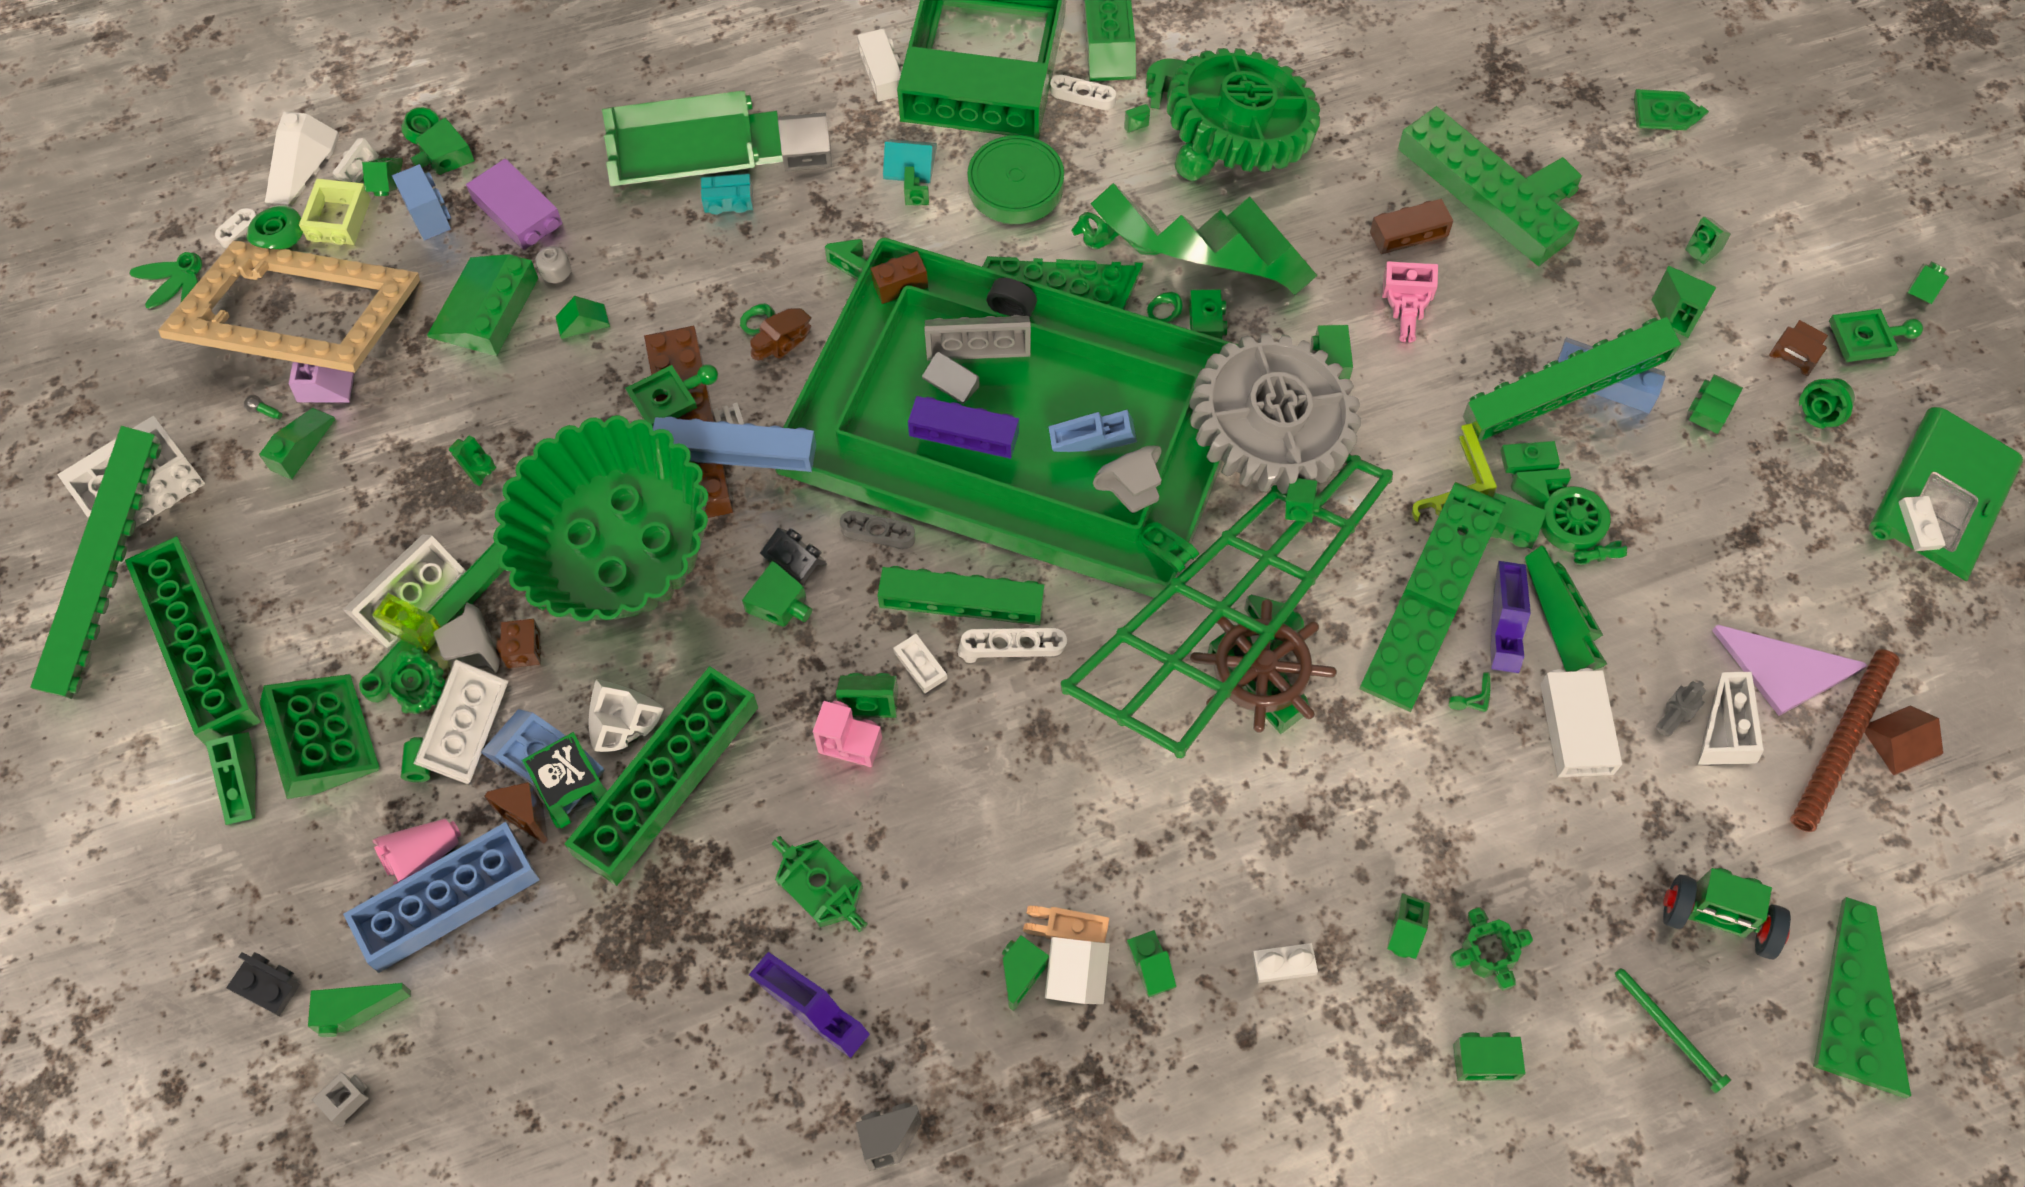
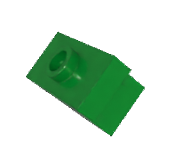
M1555 441L1502 445L1500 449L1505 473H1511L1513 479L1517 472L1558 469L1560 465Z

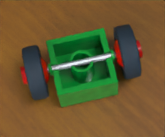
M1711 868L1698 882L1692 877L1682 874L1677 875L1670 889L1667 890L1663 901V923L1665 925L1682 929L1689 919L1744 938L1754 931L1756 933V954L1771 960L1779 956L1789 938L1791 915L1790 911L1782 906L1774 904L1769 906L1772 887L1763 885L1760 880L1755 878H1742L1732 875L1731 871L1723 868Z

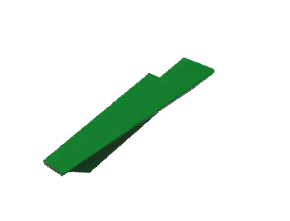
M1541 545L1525 557V561L1565 671L1576 672L1584 668L1596 670L1606 666V660L1593 642L1603 636V633L1566 568L1559 561L1553 563L1546 548Z

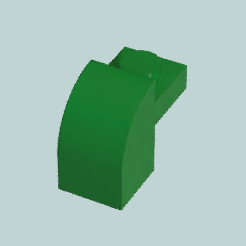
M1167 58L1156 61L1149 67L1146 89H1148L1147 97L1151 98L1150 108L1160 109L1163 93L1168 92L1176 70L1180 65L1185 64L1186 61Z

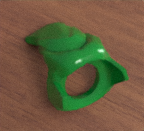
M1090 212L1081 214L1078 222L1071 230L1074 236L1083 233L1085 245L1096 250L1110 244L1119 236L1099 216ZM1089 219L1094 220L1098 228L1092 229Z

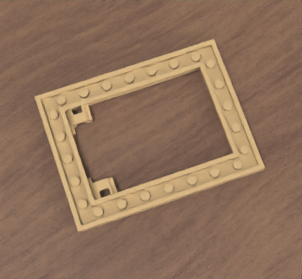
M233 241L158 331L161 338L355 373L420 282L419 273L334 257L313 255L311 253L290 251L288 249L261 248L250 243ZM267 270L379 290L341 344L224 324L229 318L228 312L220 310L217 315L212 312L214 306L240 275L247 279L257 280Z

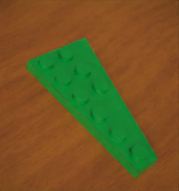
M987 256L982 267L1125 310L1143 270V263L1135 262V265H1121V262L1112 261V264H1097L1096 261L1066 259H1056V262H1043V258H1034L1033 261H1019L1017 257Z

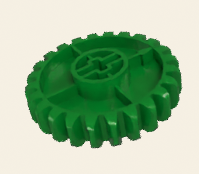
M1217 48L1216 54L1208 50L1202 51L1200 56H1191L1185 64L1180 65L1176 70L1174 78L1171 80L1166 107L1167 114L1171 117V126L1175 130L1180 131L1179 138L1186 143L1193 142L1192 150L1196 153L1206 152L1208 153V160L1212 162H1217L1219 159L1223 160L1224 166L1231 169L1237 164L1241 165L1242 170L1252 172L1254 166H1257L1260 171L1269 172L1272 165L1278 169L1286 168L1289 162L1299 161L1302 155L1309 151L1320 126V105L1315 100L1316 94L1314 91L1305 87L1307 81L1301 76H1292L1294 70L1289 66H1278L1279 61L1277 59L1269 57L1265 60L1262 58L1261 53L1255 51L1248 55L1244 49L1235 48L1234 53H1230L1226 48Z

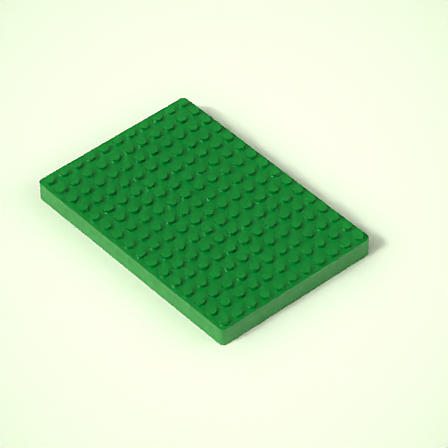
M880 238L870 254L783 428L789 429L805 428L814 431L816 450L812 472L775 469V471L779 475L1155 598L1170 584V580L1179 576L1180 573L1147 550L1139 540V535L1143 527L1150 523L1158 522L1192 544L1223 461L1210 462L1206 456L1211 446L1203 447L1198 445L1196 436L1199 429L1192 427L1190 421L1194 411L1190 407V398L1194 391V384L1198 374L1205 368L1210 356L1220 354L1222 347L1232 342L889 238ZM918 252L927 271L928 288L919 289L913 286H905L898 299L882 304L874 288L870 268L886 263L890 259ZM1007 277L1022 282L1035 293L1037 298V304L1030 316V357L953 359L979 377V388L964 405L922 379L925 370L931 360H927L925 320L936 318L959 319L962 317L985 318L988 316L1011 317L994 312L988 306L986 298L994 281L998 278ZM916 396L932 397L942 402H955L965 407L983 408L988 412L1009 414L1019 418V435L1012 458L909 436L908 420ZM1128 410L1133 419L1137 439L1135 443L1092 451L1054 452L1052 450L1049 426L1097 412L1103 417ZM1145 446H1159L1161 448V455L1155 464L1161 478V484L1156 487L1159 494L1157 502L1136 512H1131L1112 491L1097 490L1094 487L1095 475L1104 465Z

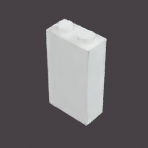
M1584 668L1576 672H1565L1562 669L1550 671L1546 674L1540 685L1557 776L1615 775L1622 766L1603 670L1593 671L1591 668Z

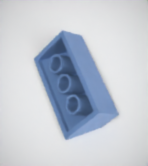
M1566 337L1557 360L1560 363L1567 360L1568 356L1575 351L1583 350V352L1593 349V347ZM1652 368L1593 394L1650 413L1660 395L1666 377L1665 371Z

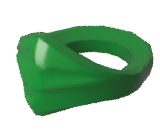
M1165 292L1158 295L1148 304V317L1169 324L1174 322L1182 312L1183 302L1181 297L1175 292ZM1171 303L1175 308L1172 314L1164 319H1159L1153 315L1154 308L1160 304Z
M766 303L755 305L742 315L740 327L746 334L753 336L760 333V328L750 329L747 327V322L752 316L766 315L769 318L776 315L770 305Z

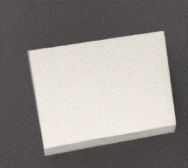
M1051 937L1045 998L1082 1004H1104L1110 943Z

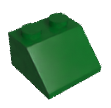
M860 673L840 675L836 689L837 701L851 708L853 717L897 718L898 684L896 676H891L887 673H879L875 676H864Z

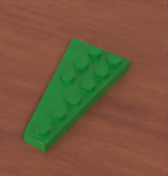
M1846 897L1841 902L1813 1067L1907 1099L1911 1097V1091L1876 906Z

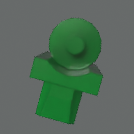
M470 435L464 441L457 439L449 447L452 456L473 483L478 486L483 483L485 476L490 475L497 468L492 457L486 454L476 439Z

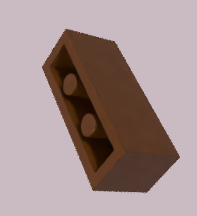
M1441 198L1434 201H1426L1412 207H1404L1394 212L1381 213L1373 217L1370 234L1382 255L1449 236L1453 219Z

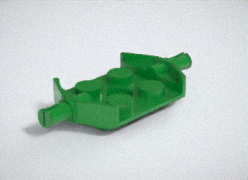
M781 836L777 837V841L774 840L772 842V846L783 857L775 878L777 885H781L817 922L820 928L844 920L849 921L858 932H861L868 923L856 912V906L863 889L862 883L819 840L795 847L793 845L790 846ZM815 874L826 876V882L820 887L811 885L810 880Z

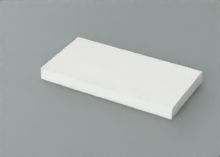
M455 660L413 764L469 784L504 695L508 680Z

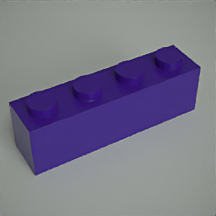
M916 396L908 420V430L911 437L1011 459L1019 435V418L1009 414L988 412L983 408L965 407L955 402H942L932 397Z

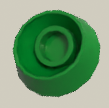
M425 107L414 108L403 119L401 125L402 133L407 140L417 144V137L438 123L440 118L431 109Z

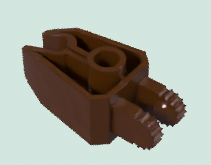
M791 308L765 319L760 325V333L750 340L752 359L761 361L770 355L782 358L805 340L811 329L809 322L812 317L802 308Z

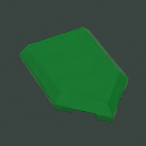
M1635 90L1634 106L1637 128L1688 130L1707 115L1709 111L1702 105L1700 107L1690 100V96L1681 91Z

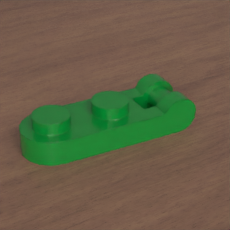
M1153 522L1146 525L1139 535V540L1147 550L1165 561L1178 573L1186 568L1185 564L1190 559L1194 560L1199 555V552L1192 544L1161 523Z

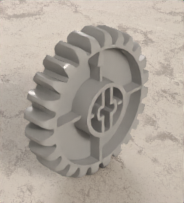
M1261 333L1256 343L1252 337L1247 335L1241 337L1238 346L1234 343H1228L1222 347L1220 354L1210 356L1205 368L1198 374L1194 384V391L1190 398V407L1194 410L1190 418L1191 426L1199 429L1196 441L1200 446H1211L1206 456L1210 462L1222 460L1225 464L1221 472L1226 476H1231L1233 473L1238 472L1240 474L1239 482L1245 487L1250 485L1252 480H1256L1261 492L1268 493L1272 484H1276L1282 494H1287L1289 483H1295L1297 478L1316 480L1319 483H1323L1330 478L1333 471H1338L1342 468L1348 455L1357 443L1356 433L1361 426V418L1356 412L1360 407L1358 398L1349 395L1354 387L1352 381L1349 379H1339L1338 377L1343 368L1336 363L1328 366L1325 363L1328 354L1323 350H1319L1315 354L1310 353L1311 345L1305 340H1302L1298 346H1294L1289 335L1282 334L1279 342H1274L1269 333Z

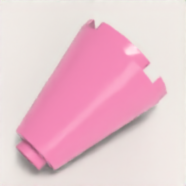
M441 819L379 836L372 841L377 845L374 848L387 875L396 876L397 881L393 882L395 885L444 857L459 844L457 838L461 836V833L454 821L449 823L446 819Z

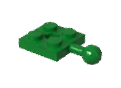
M1881 309L1835 314L1829 319L1846 362L1895 356L1899 349L1893 336L1903 335L1905 338L1915 339L1923 332V325L1917 319H1909L1902 325L1889 327ZM1858 332L1868 335L1869 339L1862 338Z
M705 364L699 368L697 375L682 381L674 367L670 365L626 387L625 390L642 419L650 422L653 427L655 417L678 418L696 409V402L688 390L700 384H714L718 379V371L713 365ZM665 394L668 396L662 402L655 401L658 395Z

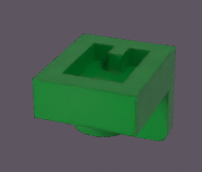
M905 167V205H929L928 186H920V177H915L914 167Z

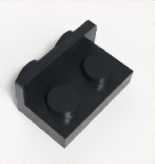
M777 528L760 554L769 562L773 561L803 586L816 566H824L826 560L820 556L822 552L810 543L808 545L804 544L801 541L803 537L792 528H789L788 531Z
M241 952L238 958L244 962L226 988L280 1017L300 986L298 982L292 979L295 973L281 965H278L276 969L268 966L270 960L256 952L252 956Z

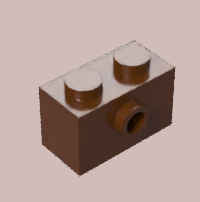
M918 252L900 258H893L886 263L870 268L873 285L882 304L898 299L905 286H913L919 289L928 288L927 271Z

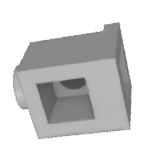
M340 1072L312 1101L330 1121L343 1127L346 1124L345 1121L369 1098L363 1093L367 1086L356 1075L349 1078ZM350 1094V1096L343 1102L344 1097Z

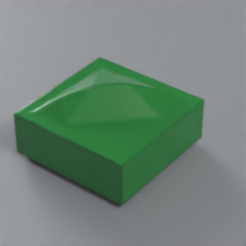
M1144 104L1125 111L1124 128L1127 133L1149 126L1150 108L1148 105Z

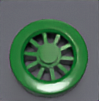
M1569 486L1554 491L1542 508L1547 510L1541 526L1543 535L1552 545L1567 552L1575 553L1581 550L1589 551L1594 549L1595 546L1602 542L1611 523L1610 511L1604 500L1596 493L1582 487Z

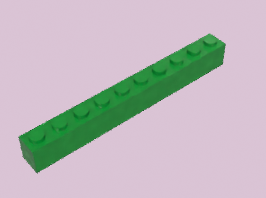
M121 426L30 686L34 690L72 699L74 693L77 694L81 688L82 678L80 674L83 667H87L90 662L91 651H89L91 642L92 640L95 641L99 635L100 625L98 622L100 616L106 613L109 606L108 592L117 583L118 572H116L118 563L123 562L127 553L125 543L127 537L132 536L135 530L136 521L133 519L136 510L140 511L143 506L145 496L142 493L145 484L149 485L153 477L151 466L154 459L157 460L162 450V445L159 444L160 440L155 434Z

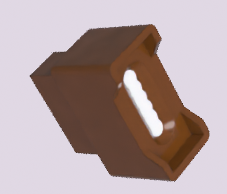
M1799 320L1794 328L1789 326L1786 328L1769 356L1774 359L1782 358L1799 367L1803 375L1809 376L1827 349L1823 343L1829 335Z

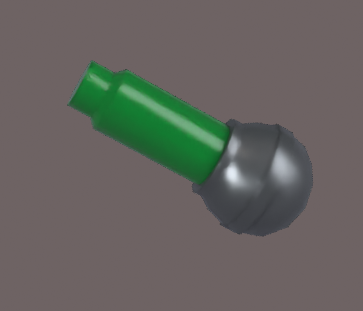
M250 395L244 401V407L250 413L260 412L278 420L282 418L283 414L278 409L265 404L256 395Z

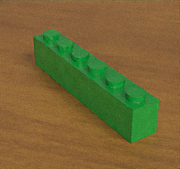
M900 566L882 567L877 596L879 608L1040 626L1045 584H1039L1035 581L1018 582L1008 578L990 579L981 575L963 576L954 572L936 573L927 569L909 570Z

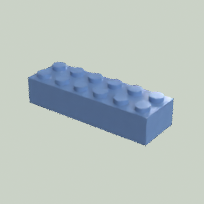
M505 822L343 915L367 964L380 973L538 882L540 879L515 833Z

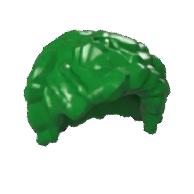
M419 646L414 647L412 650L400 651L392 664L393 668L389 672L391 678L388 683L389 693L397 699L398 704H401V711L403 713L419 714L431 709L432 705L438 703L446 681L443 678L444 670L438 666L435 660L431 659L428 653L423 654V650ZM409 677L413 678L412 682L408 681Z

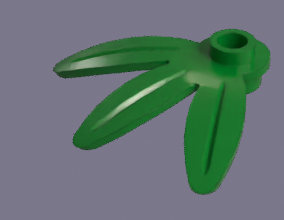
M184 252L179 255L176 262H158L132 268L129 274L131 277L145 280H158L170 277L146 301L145 307L150 309L168 301L181 287L182 302L198 283L196 274L202 268V259L196 253Z

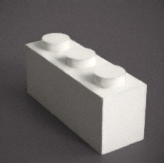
M884 28L857 35L859 53L877 101L880 102L898 97L897 88L902 71L899 69L901 65L898 54H893L894 45L892 38H887Z

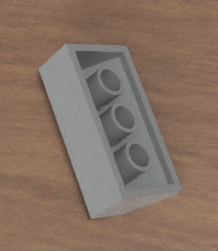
M1013 315L1011 317L988 316L985 318L962 317L959 319L936 318L925 320L927 360H932L938 351L952 360L1030 357L1031 326L1029 316Z

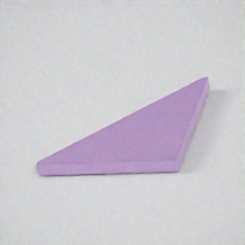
M1721 625L1715 626L1712 630L1744 672H1752L1753 684L1778 716L1863 671L1867 667L1864 662Z

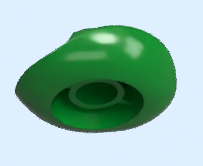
M287 205L270 207L258 213L251 220L247 229L246 239L252 245L261 248H289L296 244L303 234L299 226L301 217L294 208Z

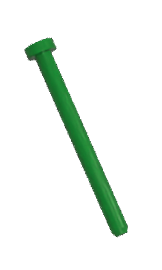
M1620 968L1615 972V977L1713 1084L1710 1089L1715 1094L1731 1081L1727 1074L1723 1077L1626 970Z

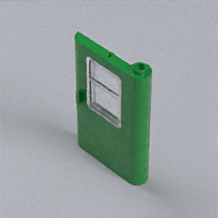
M1931 407L1926 411L1869 525V531L1879 540L1895 538L1914 550L1898 502L1907 497L1929 496L1946 545L1937 550L1915 552L1967 581L2021 468L2023 457L2014 449L1948 410L1940 407Z

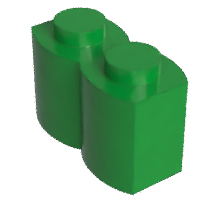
M1715 374L1710 381L1705 379L1698 391L1702 395L1701 398L1695 397L1688 409L1692 413L1689 421L1718 434L1743 387Z

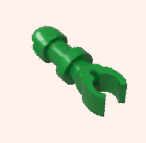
M1613 541L1605 547L1599 545L1595 546L1594 550L1577 551L1574 554V562L1578 565L1589 564L1593 560L1598 562L1605 561L1606 557L1622 558L1627 556V546L1624 545L1622 547V541Z

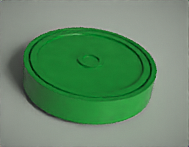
M1011 135L989 141L976 151L968 166V192L973 204L985 216L998 222L1025 224L1039 220L1056 208L1063 195L1064 166L1059 155L1048 144L1033 137Z

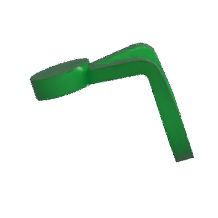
M1483 672L1481 694L1468 698L1461 696L1450 697L1448 706L1454 710H1463L1469 707L1486 712L1490 702V672ZM1484 699L1483 705L1473 703Z

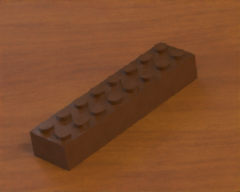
M694 325L644 335L651 375L672 365L681 380L684 381L697 375L699 368L704 365ZM700 384L688 390L695 400L697 408L676 419H700L705 422H715L708 385ZM665 394L658 395L656 401L662 402L668 396ZM691 462L699 465L702 469L701 486L708 492V502L705 510L708 518L733 513L724 464Z

